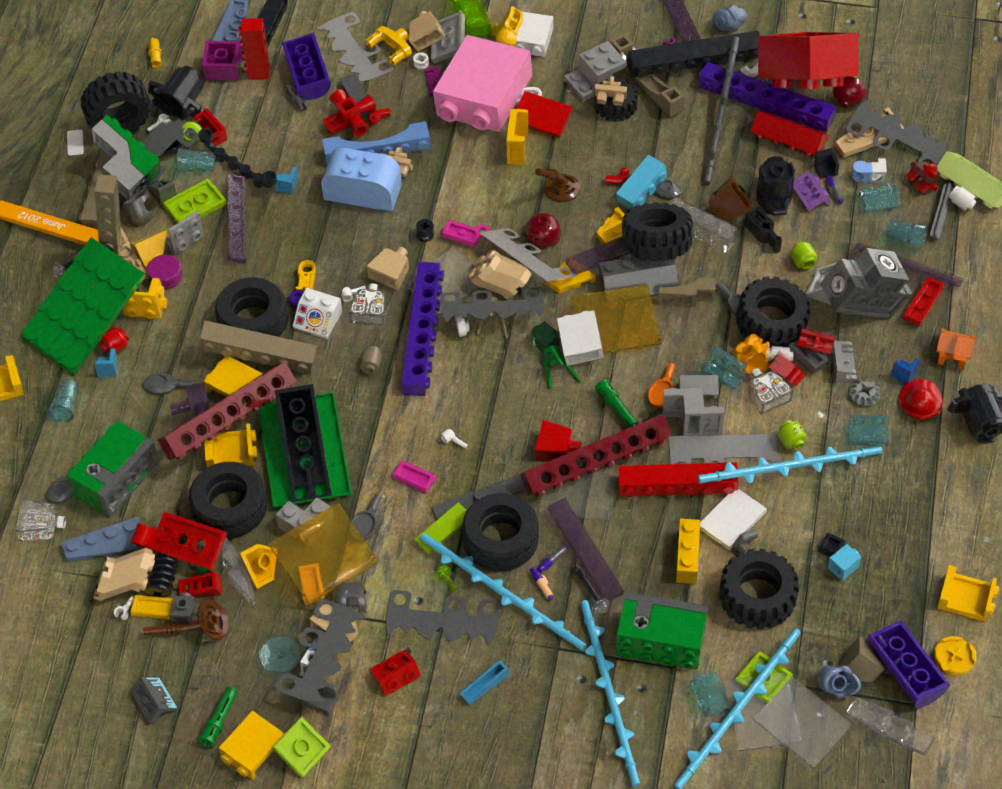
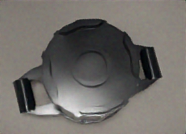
M187 65L181 68L178 66L164 85L149 81L148 93L154 97L152 100L154 106L158 105L169 116L185 120L188 115L194 117L201 112L202 107L195 100L204 88V79L200 80L197 75L199 72Z
M779 156L769 157L761 164L756 190L758 204L765 209L767 214L773 216L787 215L788 206L792 200L795 169L792 162L788 163L783 160V157Z
M979 384L968 389L966 387L961 388L958 391L960 396L952 399L947 410L950 413L963 414L972 436L976 440L978 439L979 443L994 442V437L1002 434V393L999 392L996 385L992 386L990 384Z

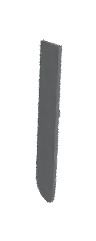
M520 475L432 506V510L438 520L458 502L467 510L471 504L486 495L495 493L514 495L525 491L526 488Z

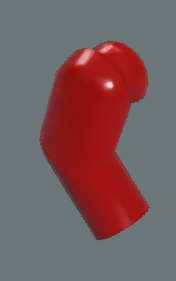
M390 108L372 111L368 117V122L375 125L383 117H390Z
M621 168L617 176L606 175L605 184L620 185L630 177L629 169Z

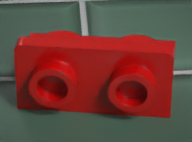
M405 649L369 669L371 676L379 683L385 696L421 676L416 660Z

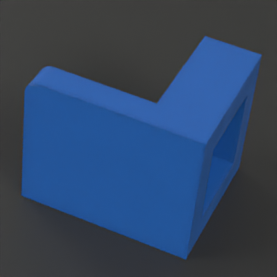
M916 358L912 364L902 359L900 362L895 361L891 377L907 384L916 375L920 359Z

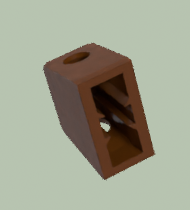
M731 177L711 194L708 201L710 206L705 209V213L709 218L718 215L721 221H727L748 213L752 203Z

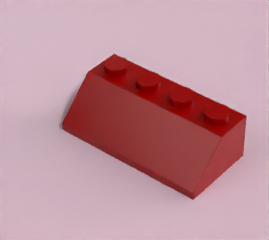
M757 111L751 128V132H754V136L758 138H771V142L781 145V142L788 145L787 148L795 151L797 149L804 150L803 154L811 157L814 156L816 151H821L830 137V134L766 111Z

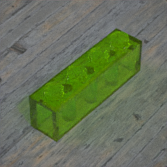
M452 0L458 13L462 11L465 15V27L470 36L482 39L491 36L493 23L491 19H488L487 10L485 7H482L481 0Z

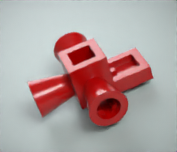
M344 90L334 91L330 96V102L337 107L338 112L323 119V124L330 135L350 126L355 137L365 135L369 130V125L362 120L361 114L376 110L373 98L368 94L356 103L352 96L346 97Z

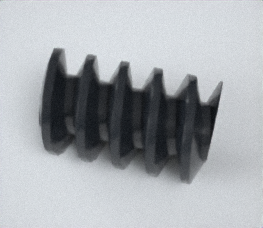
M157 553L155 554L154 566L150 572L145 593L147 596L168 597L172 593L170 589L173 588L172 582L175 580L174 575L177 573L175 568L178 567V562L167 554Z

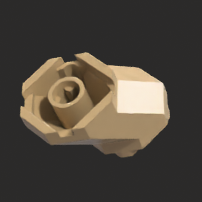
M492 249L486 256L481 255L476 261V267L467 274L475 285L501 294L505 299H508L518 292L516 289L519 286L522 288L532 275V270L521 262L502 256Z
M143 548L116 559L107 557L98 578V588H95L93 598L102 601L129 590L137 592L140 589L145 590L149 574L147 571H152L155 562V554H152L153 550Z

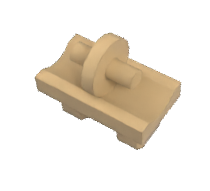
M614 76L610 77V81H603V85L595 84L597 103L606 104L607 97H613V104L622 106L624 99L627 98V87L621 86V82H614Z
M397 147L396 151L390 150L389 155L383 154L393 158L399 164L401 177L405 178L408 171H412L411 159H407V154L402 153L401 147Z

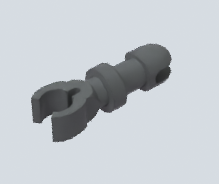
M292 83L286 85L288 88L286 90L287 94L292 97V101L297 104L299 110L303 111V108L307 110V104L299 96L295 86Z

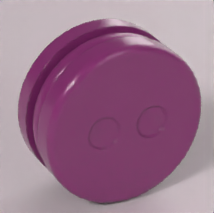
M159 255L153 258L147 265L149 282L151 283L152 278H159L161 285L164 286V290L174 288L182 280L181 265L174 256Z

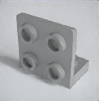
M196 211L168 229L165 246L174 255L185 250L186 247L199 241L204 236L200 214Z

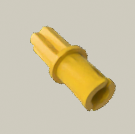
M151 38L148 55L151 58V66L159 68L162 66V51L159 48V40Z

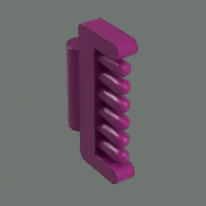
M439 67L425 69L430 97L434 96L433 90L445 70L440 71Z

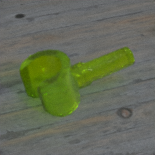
M442 564L438 569V577L441 580H445L454 591L458 590L456 584L448 576L451 573V569L446 564Z

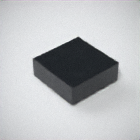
M827 532L818 551L831 557L845 546L846 541Z

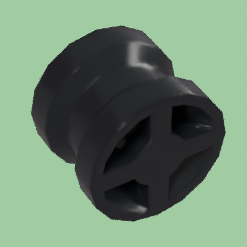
M422 219L417 222L416 236L418 240L428 242L434 238V224L431 220Z

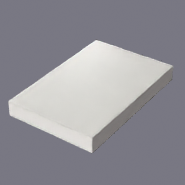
M738 489L734 493L728 494L700 522V530L730 550L735 545L739 535L749 531L766 513L767 508Z

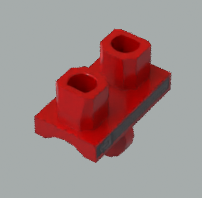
M913 161L910 164L912 169L906 176L913 184L920 177L923 179L916 185L923 195L931 189L935 192L938 187L929 177L937 178L936 172L938 167L935 164L928 165L925 163L923 165L924 171H922Z
M802 327L797 346L812 349V352L815 353L820 351L831 354L836 335L813 330V328Z

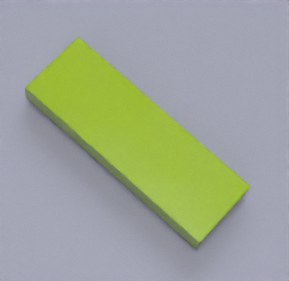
M458 502L415 538V543L428 555L431 554L435 549L420 540L422 534L426 533L439 543L445 542L462 527L463 517L467 510Z

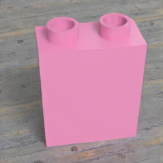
M467 35L433 90L436 116H440L448 122L459 121L470 124L478 130L489 129L500 132L510 116V109H514L517 99L520 98L523 92L522 90L526 88L533 76L530 50Z

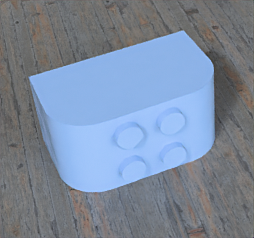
M349 148L335 149L331 154L321 181L323 199L393 212L402 186L400 166L393 158L383 154Z

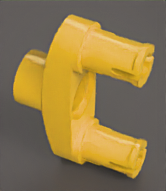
M380 26L370 37L364 40L366 46H369L370 49L380 41H384L396 52L388 57V61L392 66H396L397 63L412 55L411 48L407 44L409 35L403 28L393 31L385 26Z

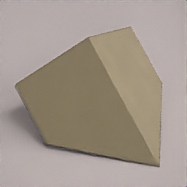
M859 637L847 649L840 665L849 667L852 674H855L860 682H873L886 669L863 637Z

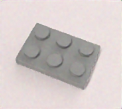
M462 11L438 20L445 38L432 44L431 60L434 64L454 57L464 41L465 15Z

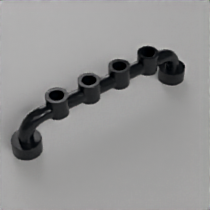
M204 128L199 131V140L215 154L217 162H227L229 170H239L243 179L251 178L256 188H271L277 183V175L274 171H266L263 175L253 172L249 165L241 164L236 156H229L225 153L224 148H217L212 143L214 137L211 129Z

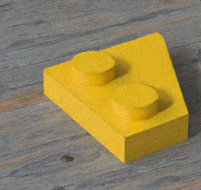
M619 207L615 208L614 214L610 218L608 217L605 224L596 232V237L605 248L622 241V220L625 214Z
M569 258L560 267L569 269L576 276L548 282L545 280V284L560 294L569 289L581 287V283L595 282L596 275ZM559 270L561 274L570 275V272L566 270Z

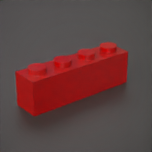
M263 18L242 19L241 26H238V34L242 36L240 46L241 49H244L242 51L243 61H246L244 63V71L248 73L249 80H267L270 77V63Z

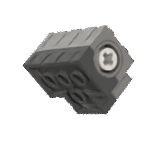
M866 248L856 260L841 259L820 283L834 312L838 313L843 312L846 314L891 319L912 295L907 285L909 278L895 252Z

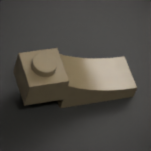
M697 277V281L686 285L659 287L658 304L696 306V301L714 302L716 278Z

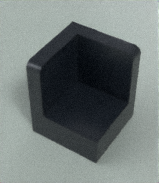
M833 148L816 151L814 165L820 178L837 176L839 161Z

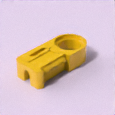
M305 260L299 264V282L296 291L304 292L306 288L314 289L316 276L314 262ZM305 267L312 268L310 272L303 271Z

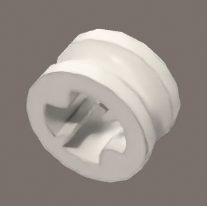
M417 53L414 55L415 68L422 70L428 67L429 58L427 54Z

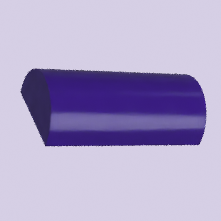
M311 33L282 42L299 96L308 100L324 96L330 90L331 82L315 34Z
M902 621L867 636V643L916 708H922L933 703L950 687L949 682Z

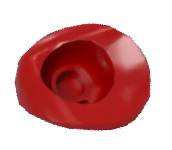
M915 379L909 381L902 388L899 396L902 410L917 420L931 419L941 412L943 405L941 393L937 386L929 380Z

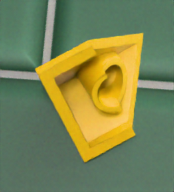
M167 230L146 236L130 244L145 270H147V265L153 258L163 255Z
M255 544L239 553L242 568L256 589L275 580L274 572L278 549Z

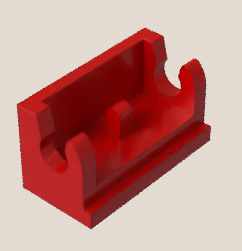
M205 108L204 111L193 117L194 121L200 118L196 123L202 129L208 128L212 130L214 137L212 143L215 146L227 141L225 127L208 108Z

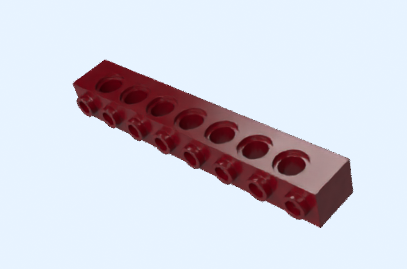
M286 362L280 363L158 439V442L169 460L174 458L180 460L188 455L186 451L189 449L195 450L201 447L203 440L207 439L209 441L218 436L217 432L219 430L225 431L231 428L233 421L238 420L239 422L248 417L247 413L249 411L255 412L262 408L263 402L267 401L269 403L275 400L274 390L291 388L296 379ZM272 380L275 382V388L272 386ZM257 389L261 393L260 397L257 395ZM242 398L246 401V406L242 404ZM227 408L231 410V416L228 415ZM212 417L216 420V426L212 423ZM197 427L200 428V430H201V435H199V434L197 433V431H196V428H197ZM181 436L186 440L185 445L181 442Z
M661 414L522 472L520 477L528 496L535 494L537 497L547 493L546 488L552 486L554 490L563 486V481L567 479L573 482L582 478L581 473L587 471L589 475L599 471L598 466L604 464L605 467L611 466L616 463L615 459L619 457L625 460L634 456L632 452L639 450L641 453L651 449L650 444L656 442L658 446L668 442L667 437L672 436L664 414ZM646 430H649L651 432V439H648L646 437ZM629 437H631V438L634 439V441H635L634 447H632V446L629 445V443H628V438H629ZM612 444L616 445L618 449L617 454L611 451ZM595 451L600 454V461L594 459ZM577 459L582 460V469L576 465ZM560 466H563L565 468V476H562L559 473ZM542 473L548 476V483H544L541 480Z

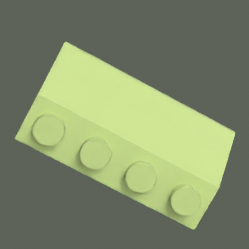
M946 151L937 166L940 177L947 181L951 179L954 181V186L965 188L976 196L975 199L979 197L984 200L983 204L991 209L992 207L999 208L1002 206V181L961 155Z

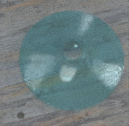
M277 635L263 643L259 657L261 664L267 670L274 673H284L290 671L298 664L301 657V649L293 638Z

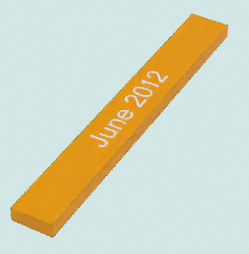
M0 200L1 220L85 245L91 237L99 242L97 229Z

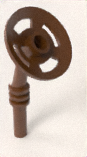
M537 168L535 170L536 175L544 176L548 179L544 189L550 199L557 202H568L578 196L580 184L575 177L568 174H559L556 169ZM554 188L557 192H560L559 195L552 193L550 189ZM572 189H575L571 194L565 195V194L571 192Z
M206 600L198 607V621L143 627L144 636L157 634L171 635V633L179 635L180 632L202 629L208 637L219 640L226 636L229 623L224 609L217 602ZM205 606L213 608L214 611L211 609H206ZM218 617L221 620V629L218 628Z

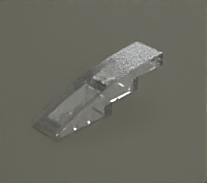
M225 538L221 548L223 552L221 556L223 565L229 570L227 572L229 583L254 609L257 605L247 570L233 545Z
M855 697L846 711L847 716L864 727L923 756H926L935 741L934 735L916 729L913 722L894 716L893 710Z

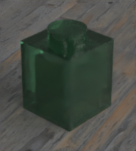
M543 321L532 329L531 343L544 352L549 346L558 347L560 345V333Z

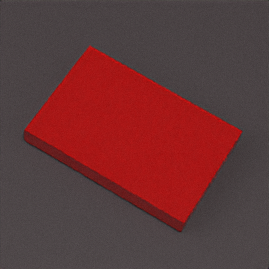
M524 91L516 108L528 110V128L558 138L561 137L573 111L572 106Z

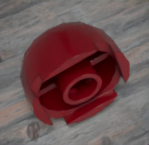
M844 77V86L832 88L833 97L843 108L855 107L866 98L868 86L865 88L863 86L864 82L855 77Z
M536 214L526 224L525 238L528 240V243L542 250L552 245L554 247L561 238L560 224L550 214Z

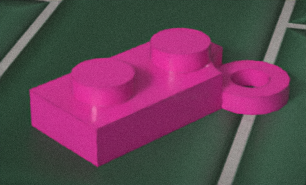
M449 220L442 232V237L476 248L480 238H485L479 231H490V229L486 225H479L474 228Z

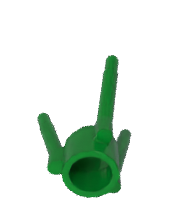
M549 346L544 350L545 358L542 361L545 365L549 388H552L549 364L553 366L558 364L562 366L564 364L578 383H581V379L570 365L567 366L562 353L559 352L556 346Z

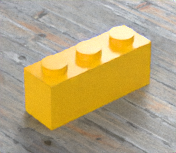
M680 519L676 583L696 584L700 520Z

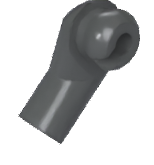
M752 529L741 533L734 545L735 551L747 553L748 547L746 544L758 538L757 531Z

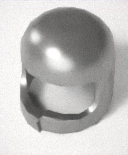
M148 191L136 194L123 203L130 222L135 225L145 224L153 218V208L146 209L144 206L145 200L149 198Z
M363 581L339 583L334 591V602L347 607L359 606V612L367 613Z

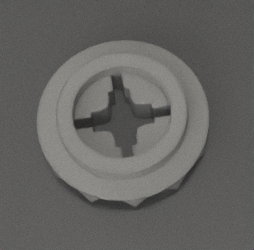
M867 379L864 381L858 380L850 388L851 399L859 405L871 406L880 399V387L876 386L874 381L869 382ZM862 389L869 391V394L862 392Z

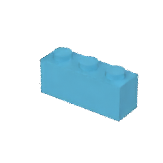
M648 155L617 191L618 203L628 209H633L637 205H643L648 196L655 192L658 184L666 179V165Z

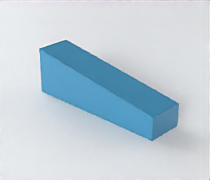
M500 660L497 661L460 693L461 697L469 705L510 676L508 668Z

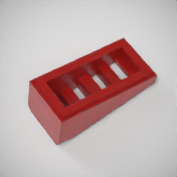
M216 571L178 580L179 594L189 593L194 598L222 595V579ZM186 585H189V592H186Z

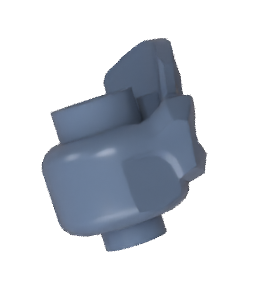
M730 5L729 7L717 10L713 14L712 22L718 30L734 32L746 21L748 15L742 8Z
M825 666L818 672L817 684L819 688L835 695L837 698L854 695L861 688L860 680L855 674H852L851 669L847 666Z

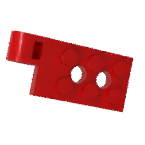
M164 512L157 530L138 523L130 542L139 547L167 554L172 558L213 571L227 533ZM183 535H187V542L181 545L180 538ZM200 541H205V547L202 550H197V544Z

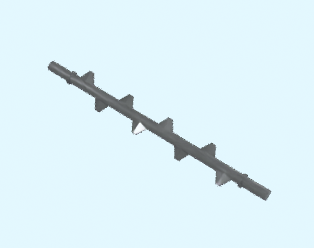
M736 36L732 38L731 48L728 52L729 58L709 157L705 166L706 171L703 183L706 185L711 183L712 173L715 169L714 163L733 68L738 54L739 37Z

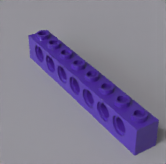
M707 62L699 75L698 88L721 96L726 68ZM735 71L732 73L728 98L826 133L835 118L836 106L784 88H773V84Z
M418 262L402 378L403 395L426 396V389H430L428 373H432L430 357H434L432 342H436L434 326L438 327L436 311H440L438 296L442 294L440 281H444V270H441L440 263Z

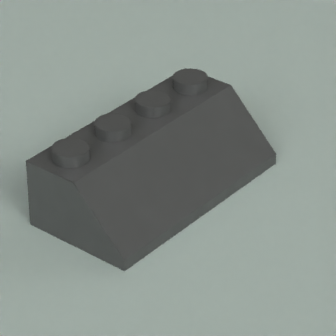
M629 257L599 263V279L607 305L659 296V287L679 286L674 259L651 261L648 259L642 260L640 257Z

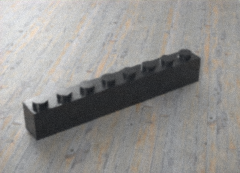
M757 30L630 50L626 62L632 78L651 74L658 75L670 71L676 72L701 66L705 67L707 62L725 64L728 62V52L731 48L732 38L735 36L739 37L738 54L735 61L757 59L758 36L760 34Z

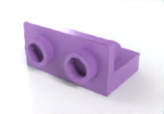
M809 171L795 179L793 184L795 191L808 211L824 201L827 205L830 204L827 199L829 194L824 187L822 189L819 187L822 183L816 175L812 176Z

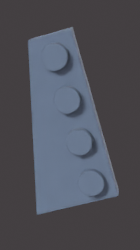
M248 0L230 1L212 41H240L242 36L238 34V26H241L242 19H247Z
M138 516L61 542L67 562L90 560L97 556L113 557V554L121 553L127 555L143 549L130 542L137 524L140 523Z

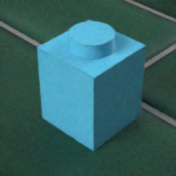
M846 544L829 558L828 569L843 581L859 568L861 556L856 549Z

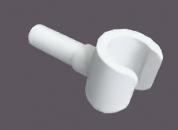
M161 114L158 117V121L148 127L147 130L149 132L152 131L161 122L167 124L171 121L167 119L169 116Z
M362 286L356 289L343 288L342 300L344 302L351 301L353 294L366 290V287Z
M447 429L441 434V439L444 443L452 440L465 449L468 446L459 440L451 429Z
M133 595L130 596L124 606L115 608L114 615L116 618L121 612H124L121 616L122 620L128 618L127 611L134 600Z

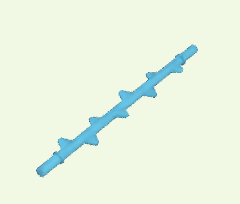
M828 447L826 455L804 458L799 451H796L791 461L769 464L764 458H760L758 466L736 469L731 462H728L723 472L716 471V473L698 475L697 480L698 483L719 482L723 479L743 476L748 483H753L755 474L778 471L786 477L788 476L789 469L809 465L817 472H821L823 463L846 460L854 466L859 457L864 458L865 456L882 454V447L860 448L859 450L840 453Z
M426 533L422 534L420 540L435 549V552L442 554L441 563L443 565L450 562L455 563L472 575L471 581L473 583L481 581L502 596L501 605L506 606L513 603L532 616V623L534 625L542 623L561 636L564 641L567 640L581 651L585 649L587 644L571 634V631L565 630L563 628V621L554 622L533 608L534 599L532 597L524 600L520 599L502 586V579L493 580L472 566L474 559L472 556L462 559L444 547L442 543L437 542Z
M584 600L580 604L585 619L584 623L587 626L592 643L585 650V653L596 657L601 678L595 681V685L605 689L611 713L604 718L605 723L615 725L621 746L615 751V755L625 760V768L628 770L632 787L640 786V781L635 767L636 762L633 760L628 740L634 736V733L624 728L618 705L625 698L624 695L614 693L608 673L614 667V663L604 659L599 637L605 633V628L595 626V619L592 617L589 603L587 600Z
M797 628L792 630L785 641L781 642L779 649L766 665L757 664L755 666L759 675L745 692L735 691L733 693L737 703L722 723L710 724L713 734L699 752L690 750L687 752L691 763L685 767V771L673 785L676 789L683 788L709 753H721L722 750L718 744L719 739L732 722L742 723L744 721L740 712L754 694H766L767 690L763 682L777 664H788L789 660L785 653L790 650L792 644L801 634L800 630Z

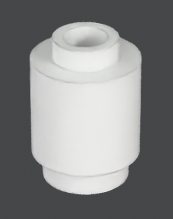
M956 186L949 195V198L952 199L951 202L964 211L967 209L971 210L977 203L975 201L976 196L963 187Z
M772 346V348H768L766 351L768 363L773 360L779 351L793 361V352H790L788 347Z

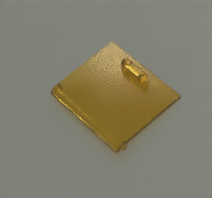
M648 284L571 296L575 314L594 310L603 354L662 345Z
M339 503L268 544L302 594V599L306 600L308 605L334 590L339 583L351 580L378 563L375 555Z

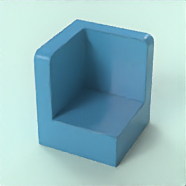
M293 167L291 174H276V191L293 194L299 179L297 167Z
M111 349L110 357H100L98 361H95L94 365L98 377H117L118 359L115 349Z

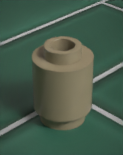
M369 346L363 352L360 368L366 374L371 375L379 371L382 354L378 347Z

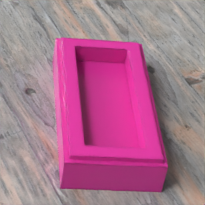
M403 460L392 474L393 479L426 494L436 480V475Z

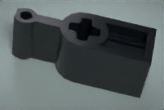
M759 207L746 213L744 226L759 242L768 243L775 253L780 252L782 238L774 232V223Z

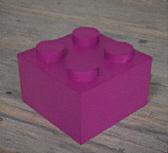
M240 41L205 42L202 62L204 80H239L242 60Z

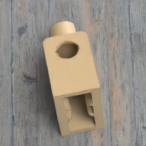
M421 11L418 17L410 22L409 42L418 52L445 38L440 23L431 12Z
M399 247L396 252L388 248L384 249L367 265L368 278L398 291L409 269L408 258L406 257L408 251L403 247Z

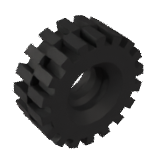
M614 78V82H621V86L627 87V98L624 99L622 106L614 105L612 97H607L606 104H598L594 91V109H596V113H600L601 118L605 116L608 121L610 118L613 119V122H617V119L624 121V117L629 119L631 115H634L635 110H637L638 93L633 83L629 85L628 80L624 82L622 81L623 78H619V80Z

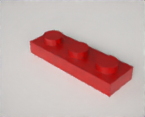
M928 277L906 310L903 319L920 327L942 293L945 284Z

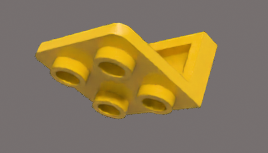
M152 278L148 293L134 292L123 308L126 316L161 319L163 310L167 308V298L164 297V286L161 285L160 279Z

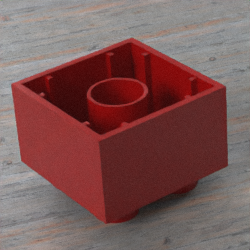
M797 32L758 36V78L773 79V88L794 87V80H797L798 89H819L820 79H823L824 87L844 86V77L858 76V33Z

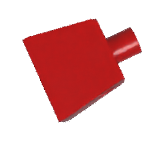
M543 420L535 448V461L549 462L582 448V442L572 440V429Z

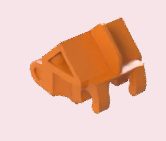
M942 328L936 351L940 353L937 364L943 366L946 358L958 360V369L964 370L966 359H971L976 335L967 336L945 331Z

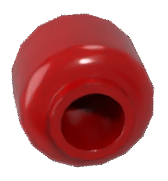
M113 327L102 336L100 346L105 353L115 349L117 354L128 346L127 341L129 338L122 328Z

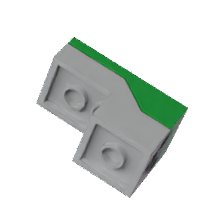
M106 115L103 120L92 128L94 143L111 157L103 166L104 175L117 176L118 192L126 200L145 190L160 174V163L157 155L153 152L149 153L146 150V146L141 141L137 142L129 130L121 128L120 123L115 118L111 119Z

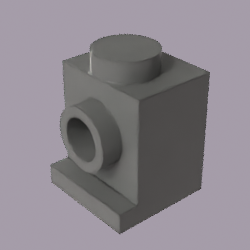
M180 593L179 596H174L170 612L172 623L194 622L196 609L194 596H191L189 593Z

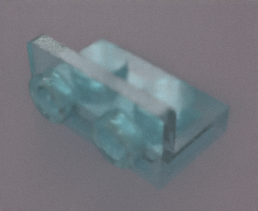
M891 183L882 184L878 188L867 186L859 193V198L862 197L865 212L901 206L898 186L891 185Z
M714 346L710 352V362L704 368V373L718 375V381L732 389H736L745 378L747 364Z
M850 415L848 422L849 445L888 446L889 416Z
M698 671L693 672V680H690V685L693 693H697L698 698L696 701L699 711L703 710L705 717L729 712L730 707L718 673L713 672L699 676Z

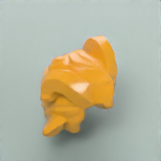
M751 334L745 341L740 342L731 352L737 364L734 373L739 375L744 371L751 374L757 368L762 373L766 372V369H768V355L766 351L770 346L769 342L762 344L763 339L756 334Z

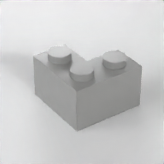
M316 498L304 511L288 501L276 514L278 527L307 547L334 521L332 507L319 498Z

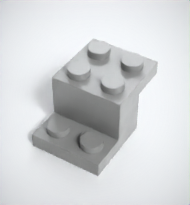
M607 41L579 54V69L564 75V81L583 102L594 97L595 84L603 83L606 79L610 81L613 73L627 67V62Z
M702 388L663 389L662 414H664L665 418L682 417L683 436L722 435L724 407H704Z

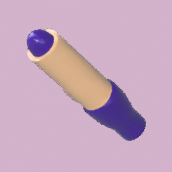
M532 567L530 572L534 581L538 584L546 599L552 600L553 593L547 585L546 577L541 575L536 567Z

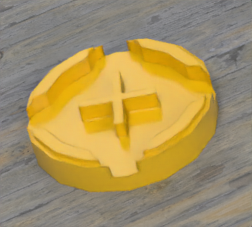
M949 636L940 640L936 645L934 661L942 672L952 676H961L972 670L976 661V651L970 642L964 641V638Z

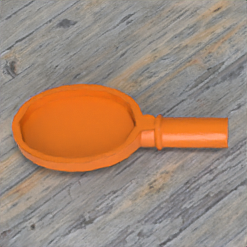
M673 363L668 364L663 379L655 381L649 389L648 399L655 408H662L663 389L674 388L671 377L676 366Z

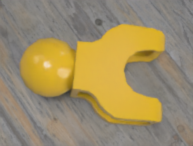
M513 6L509 8L503 21L499 25L496 24L491 30V37L495 38V42L515 47L517 43L516 35L523 22V13Z

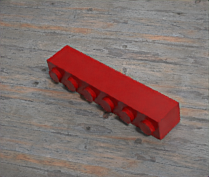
M728 462L618 466L619 496L625 497L672 496L679 494L711 495L713 493L732 494L738 490L739 479L736 477L723 479L719 482L698 483V475L716 473V471L723 472ZM731 462V464L736 469H738L737 462Z

